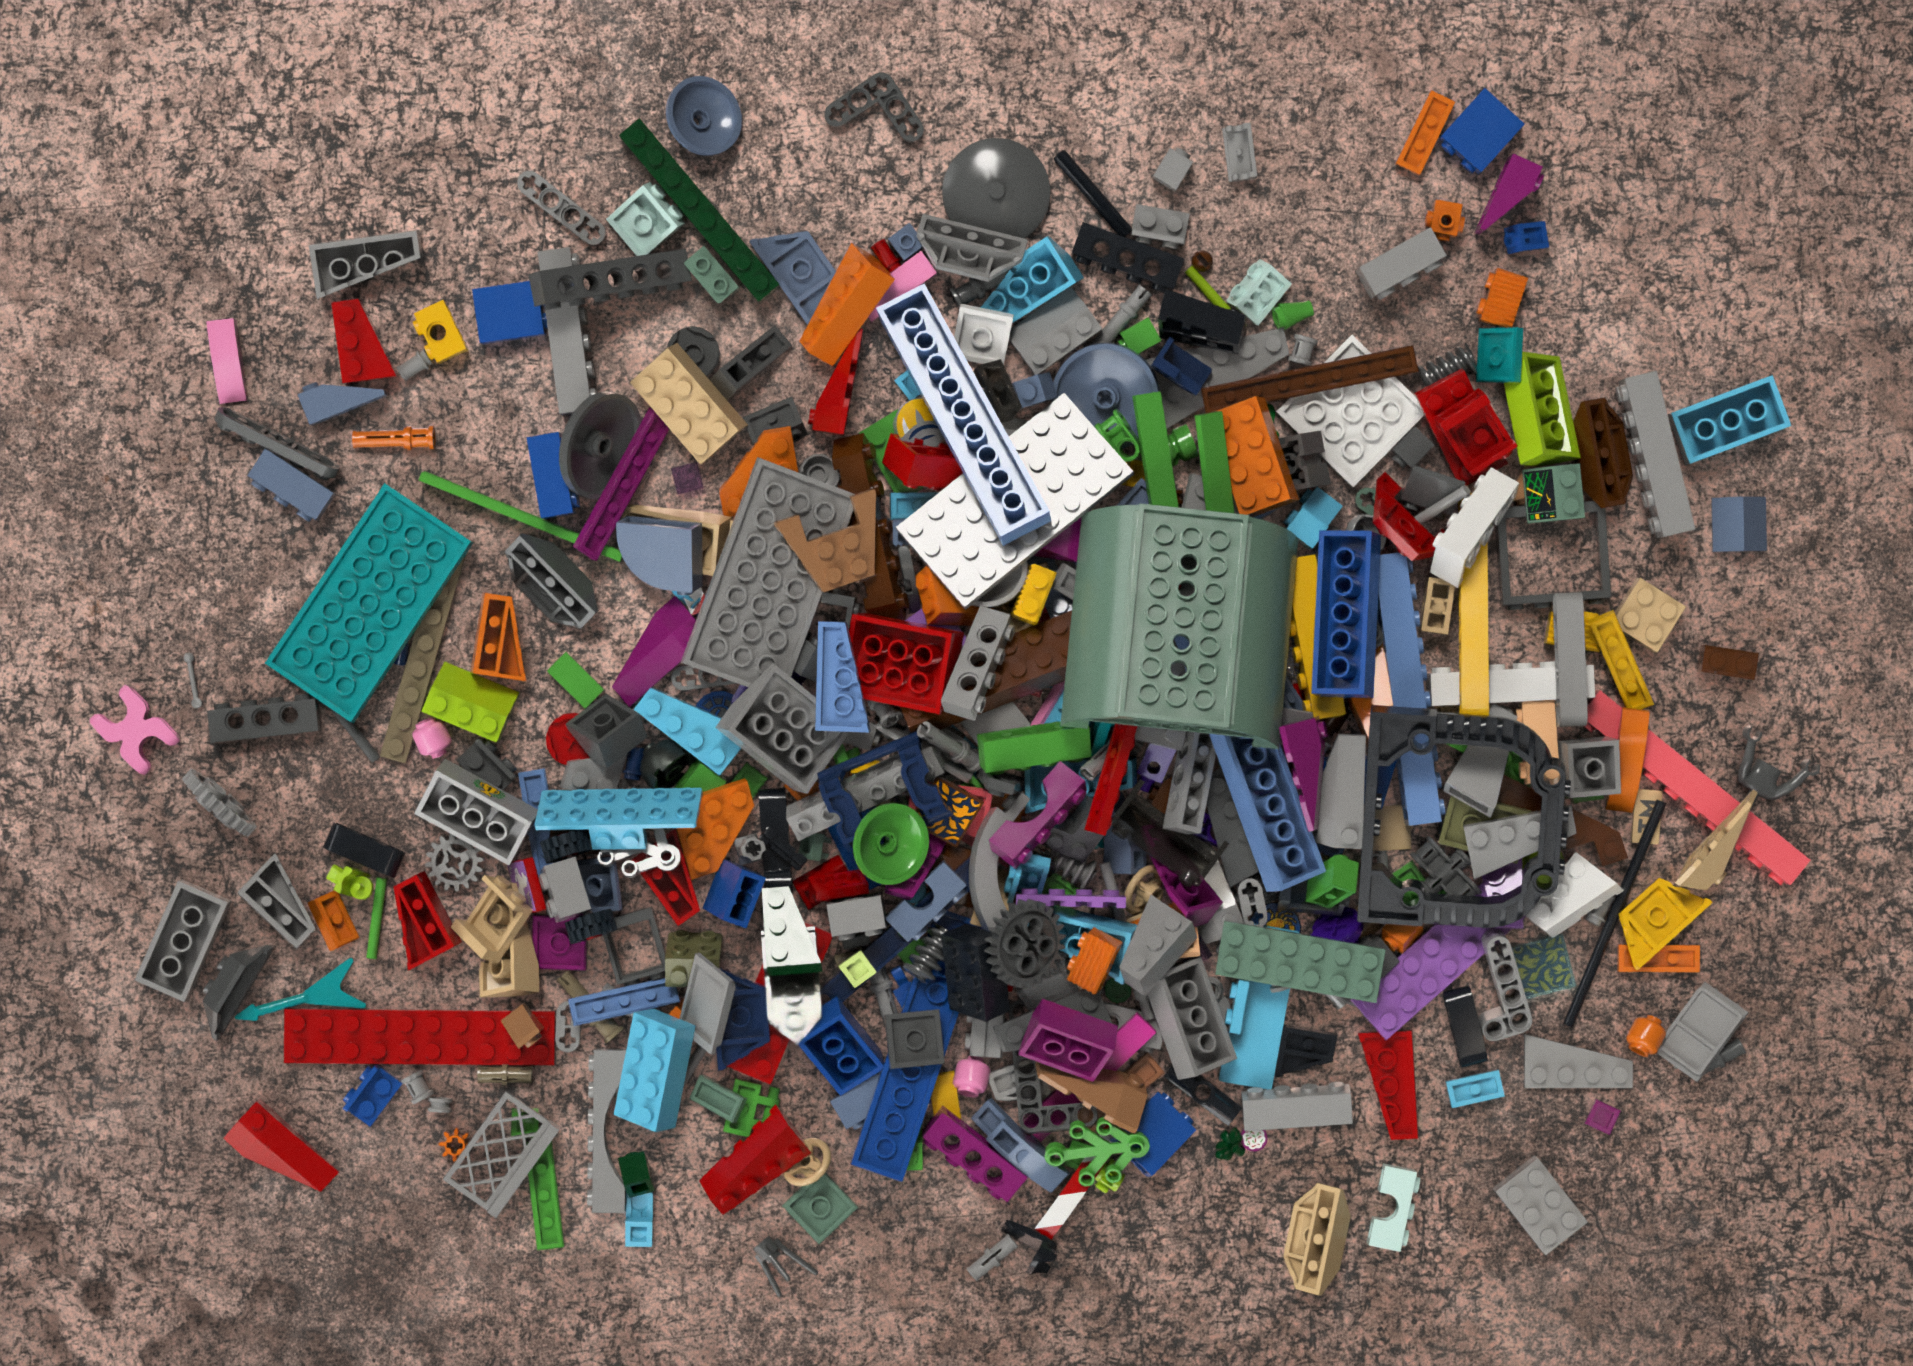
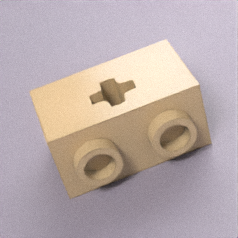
M1426 577L1418 631L1448 635L1455 586L1440 578Z

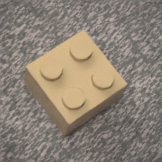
M1636 578L1616 609L1615 614L1624 635L1651 652L1658 653L1686 606L1642 578Z

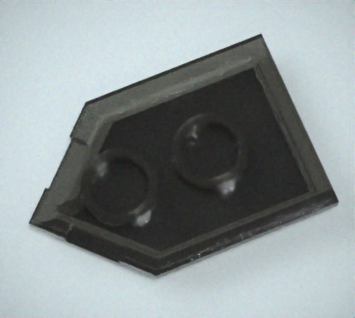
M764 972L768 1023L797 1046L822 1019L819 972L768 976V972Z

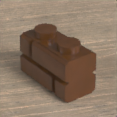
M1701 645L1697 672L1755 680L1759 653Z

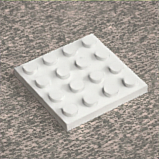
M1351 335L1324 363L1372 353ZM1396 377L1289 398L1276 411L1297 434L1321 431L1325 452L1320 453V456L1352 488L1424 416L1416 397Z

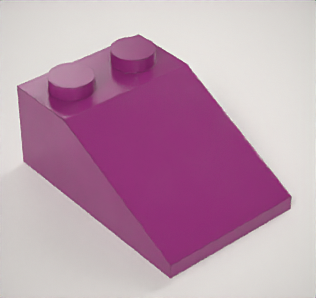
M1514 153L1509 156L1474 233L1480 235L1528 194L1538 190L1544 178V175L1540 173L1543 166Z

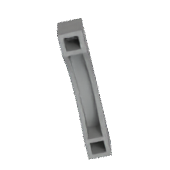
M595 1048L594 1055H589V1071H594L593 1082L588 1084V1097L593 1098V1109H588V1125H593V1136H588V1152H593V1163H588L587 1177L592 1179V1190L587 1191V1206H592V1213L626 1212V1189L622 1177L611 1160L605 1130L609 1106L620 1084L626 1049Z

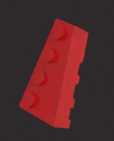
M776 1104L769 1110L771 1115L764 1122L759 1120L752 1127L754 1132L745 1141L740 1139L733 1146V1153L729 1157H722L699 1180L710 1201L722 1215L734 1209L738 1204L811 1154L798 1130Z

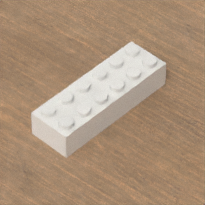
M1555 661L1540 662V667L1532 668V663H1513V669H1505V664L1489 665V703L1556 700ZM1586 665L1587 698H1595L1594 665ZM1451 667L1432 668V673H1427L1426 691L1430 693L1431 706L1459 705V672H1451Z

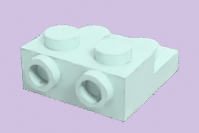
M651 182L641 186L606 218L636 256L650 254L685 224L681 219L683 217L682 211L674 204L670 206L664 199L666 196L664 189L658 184L653 185Z

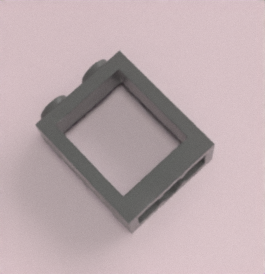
M653 906L614 917L617 928L649 919L661 961L659 965L624 975L612 933L603 935L617 985L624 983V986L639 984V978L650 976L651 980L664 977L666 950Z

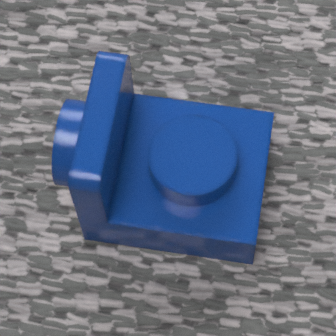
M1545 221L1516 224L1504 228V243L1508 254L1549 248Z

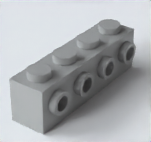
M1331 1082L1325 1086L1308 1083L1296 1088L1280 1085L1269 1090L1252 1087L1247 1089V1091H1241L1244 1131L1353 1124L1351 1090L1349 1084H1344L1343 1082Z

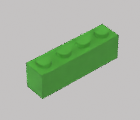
M1061 721L977 734L979 765L985 773L999 775L1004 773V770L1010 769L1025 771L1029 770L1031 766L1036 765L1051 767L1057 765V762L1060 761L1081 762L1083 758L1092 757L1089 725L1088 729L1060 726Z

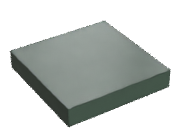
M827 1173L815 1183L801 1186L782 1205L819 1245L858 1208V1205Z

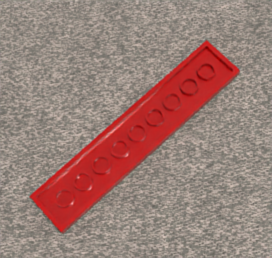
M284 1009V1063L555 1065L556 1011H532L544 1026V1029L540 1031L542 1037L529 1048L525 1045L518 1048L501 1022L502 1019L514 1010Z

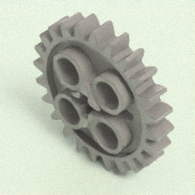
M192 768L182 778L187 787L196 795L194 798L208 812L213 811V816L230 829H236L240 834L242 833L247 837L257 828L256 823L243 810L242 804L230 793L226 795V789L217 784L213 779L204 777L200 772Z

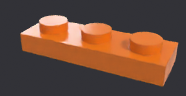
M1432 90L1429 92L1395 163L1396 165L1418 176L1421 175L1455 101Z
M1618 944L1617 971L1700 972V945H1665L1640 969L1636 970L1633 966L1627 944Z

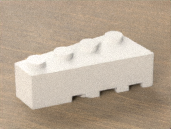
M1492 467L1485 476L1482 474L1479 476L1474 485L1475 491L1472 495L1469 494L1464 497L1460 508H1462L1460 512L1452 514L1446 525L1448 528L1445 533L1440 532L1433 542L1435 552L1430 573L1457 588L1463 581L1462 577L1465 567L1469 569L1472 567L1481 545L1485 546L1494 530L1492 524L1498 526L1516 498L1519 482Z

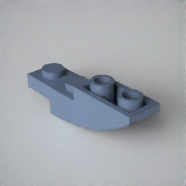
M992 1098L988 1099L971 1117L988 1136L986 1140L1003 1157L1052 1193L1070 1174L1063 1165L1056 1167L1049 1165L1045 1160V1147L1033 1135L1028 1136Z

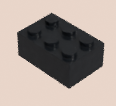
M963 924L941 934L948 1003L951 1010L987 1022L1010 1011L1008 987L1005 981L997 979L998 974L991 972L993 965L986 962L992 955L984 951L991 946V943L985 941V938L992 937L993 933Z

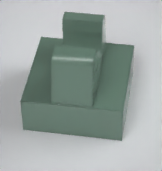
M820 833L806 837L800 841L798 854L801 853L809 860L820 861V859H827L829 854L823 853L822 848L823 843H831V839Z

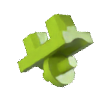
M334 864L326 876V879L336 884L333 890L359 900H366L372 895L374 890L373 882L369 879L371 875L363 870L349 866L341 868Z

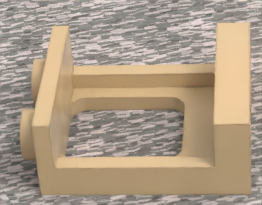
M484 875L482 880L489 887L467 921L456 919L451 928L481 959L500 962L533 909L525 902L526 898L510 887L511 883L507 879L499 875L496 877ZM499 898L513 911H517L503 935H500L487 922V916Z

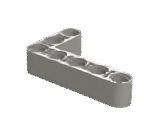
M1582 592L1554 593L1556 726H1587L1588 709Z

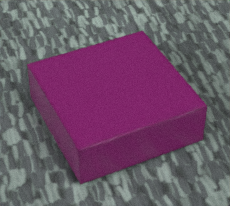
M1595 1099L1584 1123L1610 1135L1621 1110Z

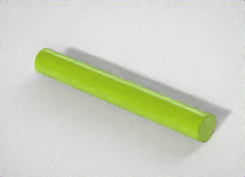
M1193 265L1184 272L1213 305L1231 309L1202 275L1194 269Z

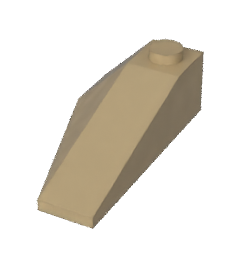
M628 504L620 518L621 520L625 516H637L702 523L703 574L709 576L714 574L730 531V520L732 519L729 516L710 512Z
M511 883L510 887L519 893L517 883ZM499 898L490 911L489 920L492 923V927L500 935H503L517 911H513ZM527 920L500 962L490 960L481 962L479 969L481 998L517 997L539 993V964Z

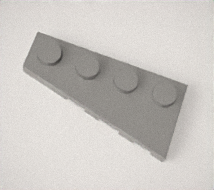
M1524 1034V1088H1633L1632 1060Z

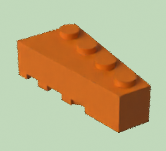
M851 243L799 342L810 354L833 366L895 278L875 256Z

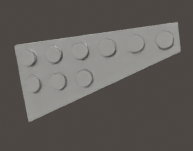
M1284 328L1243 337L1239 355L1204 347L1184 350L1212 369L1202 388L1249 379L1289 355ZM1156 357L1145 360L1151 366ZM1153 370L1159 384V390L1161 391L1166 429L1204 407L1201 389L1194 397Z

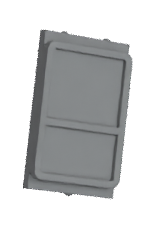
M695 953L679 1019L696 1025L693 1040L712 1055L715 1054L716 1048L722 1044L735 991V983L733 979L701 953Z
M1704 982L1666 1031V1036L1657 1054L1674 1065V1068L1681 1070L1698 1083L1749 1012L1720 993L1717 988H1713Z

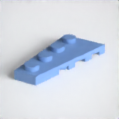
M818 621L815 731L871 732L847 622Z

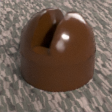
M1205 250L1197 251L1191 258V265L1198 272L1208 271L1213 264L1211 254ZM1199 254L1208 263L1206 267L1196 258Z

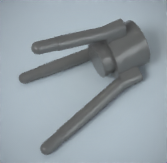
M768 1236L753 1248L757 1254L754 1257L761 1264L778 1297H781L782 1293L767 1263L771 1262L787 1282L790 1281L789 1275L776 1259L781 1254L778 1249L812 1274L818 1275V1271L783 1245L778 1238L773 1240Z

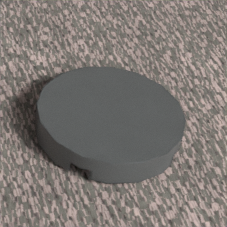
M695 326L682 328L674 333L667 344V348L678 343L706 377L713 373L720 357L719 345L714 336L704 328Z

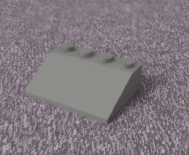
M771 664L739 696L715 727L792 790L806 794L818 779L817 773L825 769L850 733L815 731L816 697L775 664Z

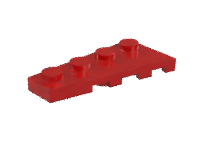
M1413 1030L1396 1031L1387 1040L1379 1032H1359L1358 1036L1362 1043L1390 1139H1418Z

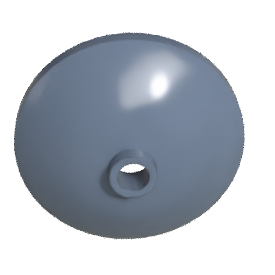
M705 76L690 77L676 85L667 99L666 119L669 129L674 138L690 152L703 156L717 155L729 149L738 139L742 127L741 110L733 93L721 82ZM693 118L698 120L699 125L694 122Z

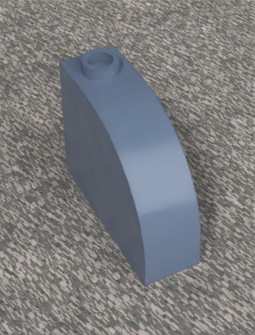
M625 516L616 522L617 543L622 558L639 579L659 589L677 591L678 595H692L694 591L703 586L702 523L637 516Z

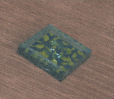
M1558 934L1554 938L1550 936L1512 946L1526 999L1576 986L1563 934Z

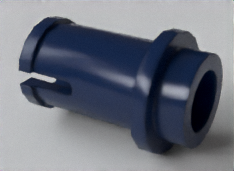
M635 747L628 752L626 768L622 770V773H625V779L640 781L642 776L640 764L644 756V748Z

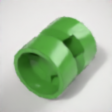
M1187 424L1172 429L1171 435H1168L1172 467L1178 465V460L1180 459L1186 462L1198 457L1199 454Z

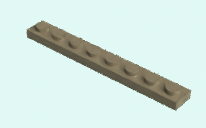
M466 556L415 631L380 753L381 757L405 764L408 761L414 740L412 733L416 729L415 724L420 719Z

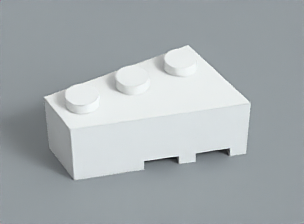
M1575 852L1565 864L1564 876L1559 875L1558 886L1555 892L1549 896H1542L1538 904L1525 916L1554 938L1581 920L1582 916L1593 909L1596 910L1602 906L1603 902L1624 890L1610 877Z

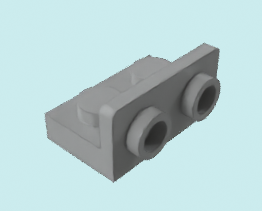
M1136 204L1130 237H1135L1137 242L1151 245L1152 241L1163 242L1162 247L1178 250V246L1185 245L1190 213Z

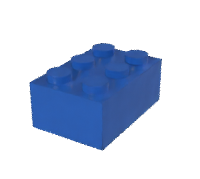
M560 432L526 437L542 519L577 514L576 508L580 507L579 495L567 487L561 475L559 449L563 434Z
M837 996L817 1008L816 1016L795 1037L796 1043L840 1096L880 1072L884 1066L881 1049Z

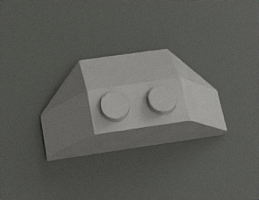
M927 214L922 215L916 235L935 269L987 282L1021 263L1028 243V239Z

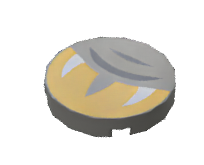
M922 398L908 400L897 410L893 421L894 434H898L902 441L914 443L915 438L923 439V445L936 447L941 443L944 437Z

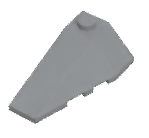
M1337 735L1322 776L1318 829L1312 831L1316 843L1333 848L1362 849L1366 735Z
M1189 834L1179 837L1180 850L1223 901L1210 921L1197 927L1199 946L1221 940L1224 920L1245 923L1212 845Z

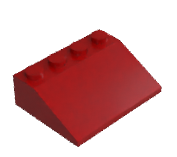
M869 613L852 614L849 633L863 698L875 702L942 714L943 706L941 699L961 653L964 632Z

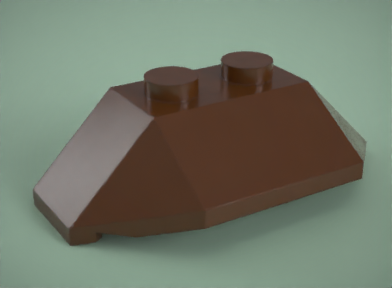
M1605 397L1582 401L1573 420L1581 457L1574 460V463H1580L1582 489L1601 508L1626 504V495L1630 489L1633 471L1623 421L1614 409L1608 405Z

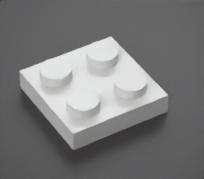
M961 304L954 338L966 360L1003 368L1014 314Z

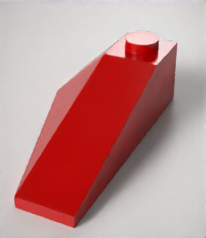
M862 328L858 330L846 348L816 404V409H810L808 424L813 425L812 431L845 436L863 336Z
M261 1098L250 1107L223 1138L243 1157L320 1192L340 1172Z

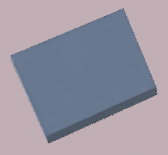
M1766 497L1711 498L1712 552L1767 551Z
M611 856L602 857L603 862H608L611 859ZM598 857L577 860L592 912L607 909L612 911L623 910L617 863L614 862L610 867H603L599 863Z

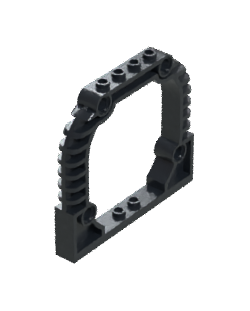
M1371 705L1357 922L1422 927L1423 923L1480 928L1502 927L1522 919L1538 904L1542 896H1549L1555 892L1558 886L1559 875L1564 876L1565 859H1560V850L1566 849L1567 833H1562V823H1568L1569 807L1564 806V796L1570 797L1571 780H1566L1564 763L1560 759L1551 756L1549 748L1533 729L1517 720L1501 716L1437 712V709ZM1422 733L1427 735L1429 740L1425 743H1418L1414 737ZM1435 744L1497 747L1512 751L1530 764L1531 785L1535 792L1542 796L1538 855L1531 858L1525 865L1522 874V884L1504 895L1489 897L1425 892V887L1420 881L1407 879L1402 882L1383 863H1373L1374 836L1380 835L1381 821L1375 819L1376 810H1381L1382 793H1377L1379 766H1390L1396 759L1410 750L1417 755H1426L1432 751ZM1549 769H1554L1560 775L1555 779H1550L1544 773ZM1545 874L1550 876L1552 880L1549 883L1543 884L1537 878ZM1408 891H1413L1418 894V898L1409 900L1404 894Z

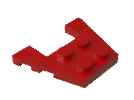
M1384 472L1376 482L1373 524L1382 536L1389 538L1396 545L1401 555L1408 557L1411 561L1433 557L1435 552L1433 542L1440 532L1445 533V530L1442 528L1433 536L1394 498L1402 488Z

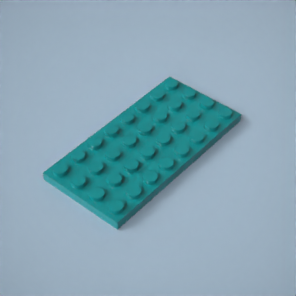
M384 483L265 664L349 722L354 723L474 542Z

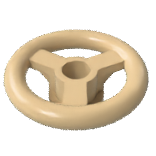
M1154 865L1141 868L1132 877L1126 888L1125 909L1130 914L1142 913L1150 895H1153L1160 901L1163 897L1162 882ZM1147 874H1154V878L1150 881H1143L1142 878ZM1137 887V891H1136V895H1137V896H1136V898H1135V900H1134V903H1133V905H1132V896H1133V893H1134L1135 888Z
M804 1139L811 1154L783 1173L785 1179L794 1186H807L818 1181L826 1173L831 1161V1151L828 1145L821 1139ZM814 1146L822 1150V1162L813 1155ZM803 1174L806 1178H796L794 1175Z

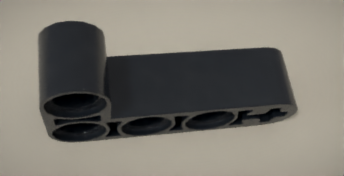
M786 788L758 789L761 833L767 827H770L777 833L775 836H781L790 844L789 825L786 820ZM765 845L766 850L763 852V876L766 877L764 888L789 886L793 894L791 862L789 860L787 862L772 851L770 849L771 845Z

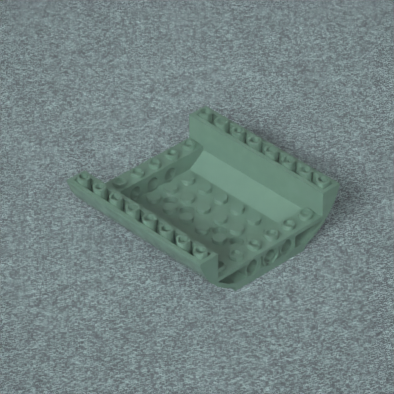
M1141 503L1139 505L1109 506L1085 513L1081 518L1060 726L1088 729L1089 721L1252 738L1253 747L1279 749L1281 735L1279 727L1282 724L1298 538L1296 535L1277 524L1249 517V515ZM1185 557H1191L1196 561L1197 566L1192 570H1187L1181 565V560ZM1188 583L1194 588V593L1190 596H1183L1178 590L1179 586ZM1179 636L1185 637L1189 642V646L1186 649H1178L1174 646L1173 640ZM1175 663H1181L1186 667L1187 672L1183 676H1176L1171 672V666Z

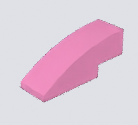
M922 251L890 273L895 280L869 315L868 319L871 323L878 318L877 307L926 283L937 275V272Z
M236 319L206 321L219 403L247 401L241 347H239Z

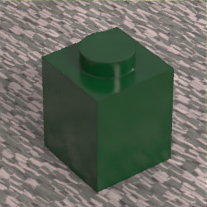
M644 1151L630 1152L618 1158L623 1184L629 1198L655 1191L650 1164Z

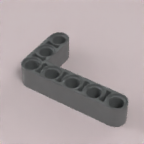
M1025 1000L1014 1001L1010 1006L1009 1020L1015 1018L1013 1013L1019 1006H1024L1029 1011L1033 1010L1030 1003ZM1019 1050L1012 1051L1018 1117L1022 1130L1028 1134L1069 1131L1070 1124L1073 1121L1079 1120V1111L1088 1108L1084 1107L1082 1103L1042 1106L1040 1079L1035 1067L1036 1061L1018 1055ZM1030 1060L1034 1064L1033 1071L1029 1074L1021 1073L1018 1069L1020 1062ZM1026 1087H1032L1037 1092L1036 1097L1031 1101H1026L1021 1097V1092ZM1094 1106L1090 1108L1093 1113V1119L1088 1123H1084L1087 1128L1093 1127L1097 1122L1098 1113ZM1056 1111H1061L1066 1115L1065 1123L1059 1126L1051 1122V1115ZM1028 1114L1037 1115L1039 1118L1038 1125L1034 1128L1026 1127L1024 1125L1025 1116Z

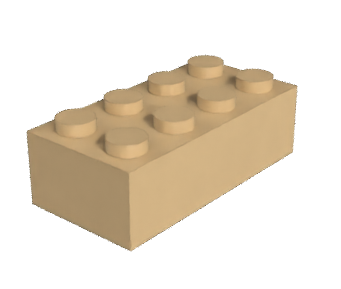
M678 343L668 347L630 382L700 465L711 459L748 425Z

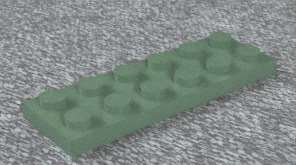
M1224 920L1215 975L1377 1003L1386 949Z

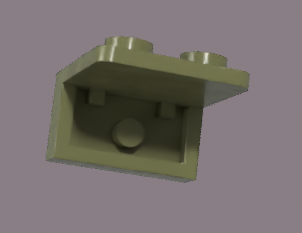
M678 930L670 932L668 934L665 954V987H687L695 953H701L715 966L720 968L722 934L713 931L697 933Z

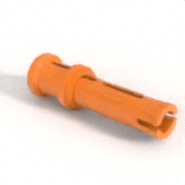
M407 426L403 430L353 431L352 445L353 448L404 446V449L412 450L413 447H429L430 450H435V427L429 426V428L412 429L411 426Z

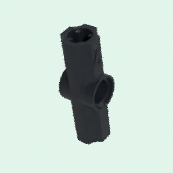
M1173 1065L1164 1075L1167 1080L1227 1126L1230 1125L1242 1109V1106L1201 1075L1178 1080ZM1204 1084L1211 1089V1094L1207 1099H1200L1196 1096L1195 1090L1199 1085Z

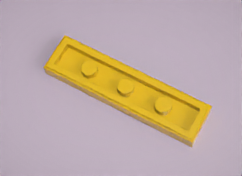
M1614 610L1589 619L1591 629L1625 707L1642 710L1654 705Z

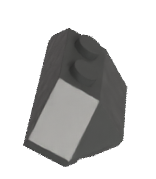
M522 533L505 550L514 584L552 622L575 626V628L581 629L598 612L591 580L553 542Z
M272 943L230 954L229 957L224 956L217 966V970L220 971L215 980L210 979L205 986L203 993L206 996L203 999L211 1036L216 1041L221 1039L276 947Z

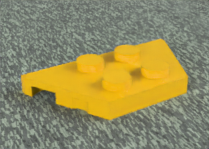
M1656 879L1618 913L1634 968L1636 970L1640 969L1713 902L1708 898L1703 899L1691 894L1685 888L1675 887L1671 882L1664 879Z

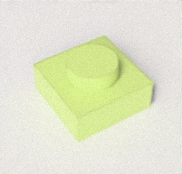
M861 949L839 964V968L854 988L877 972Z

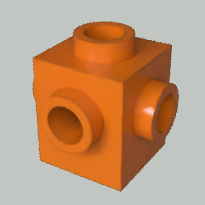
M1436 199L1433 202L1432 211L1427 210L1424 226L1431 227L1439 241L1449 242L1450 238L1457 237L1458 232H1463L1465 217L1461 216L1463 204ZM1441 218H1446L1448 225H1444L1441 222Z

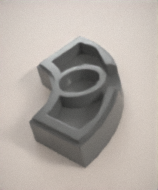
M906 545L899 547L898 557L901 565L904 591L910 604L909 612L915 613L920 610V601L909 546Z

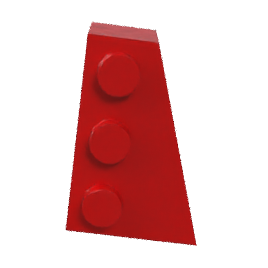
M352 299L331 302L342 383L348 385L399 378L362 301Z
M890 433L882 463L903 481V485L914 489L918 488V486H927L933 490H941V488L947 487L963 474L947 444L939 443L938 447L923 445V439L915 438L914 443L902 441L898 434Z
M676 829L666 835L668 844L674 845L680 852L681 861L679 865L671 871H663L656 867L640 874L673 921L679 926L698 913L700 908ZM640 853L631 860L637 863L651 856ZM665 853L662 856V860L668 861L672 855Z
M425 871L393 886L398 917L402 925V940L406 948L408 971L462 943L459 935L451 928L452 922Z

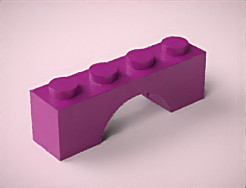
M1061 761L1042 780L1044 791L1048 797L1047 804L1042 813L1027 822L1018 823L1006 820L989 839L991 850L1015 869L1021 863L1025 864L1031 858L1032 850L1049 838L1052 828L1056 824L1060 825L1063 823L1071 807L1074 804H1080L1087 794L1085 780Z

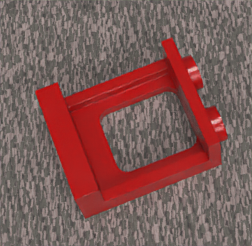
M1480 388L1433 417L1462 465L1471 476L1486 472L1490 468V464L1498 459L1503 460L1513 453V449L1518 447L1490 405L1491 402L1487 395ZM1481 414L1496 435L1497 443L1473 458L1458 437L1457 429Z

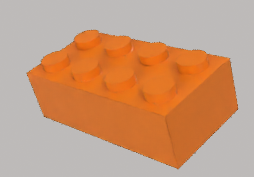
M1254 396L1218 410L1223 413L1231 489L1239 514L1255 517L1298 501L1299 498L1265 398Z

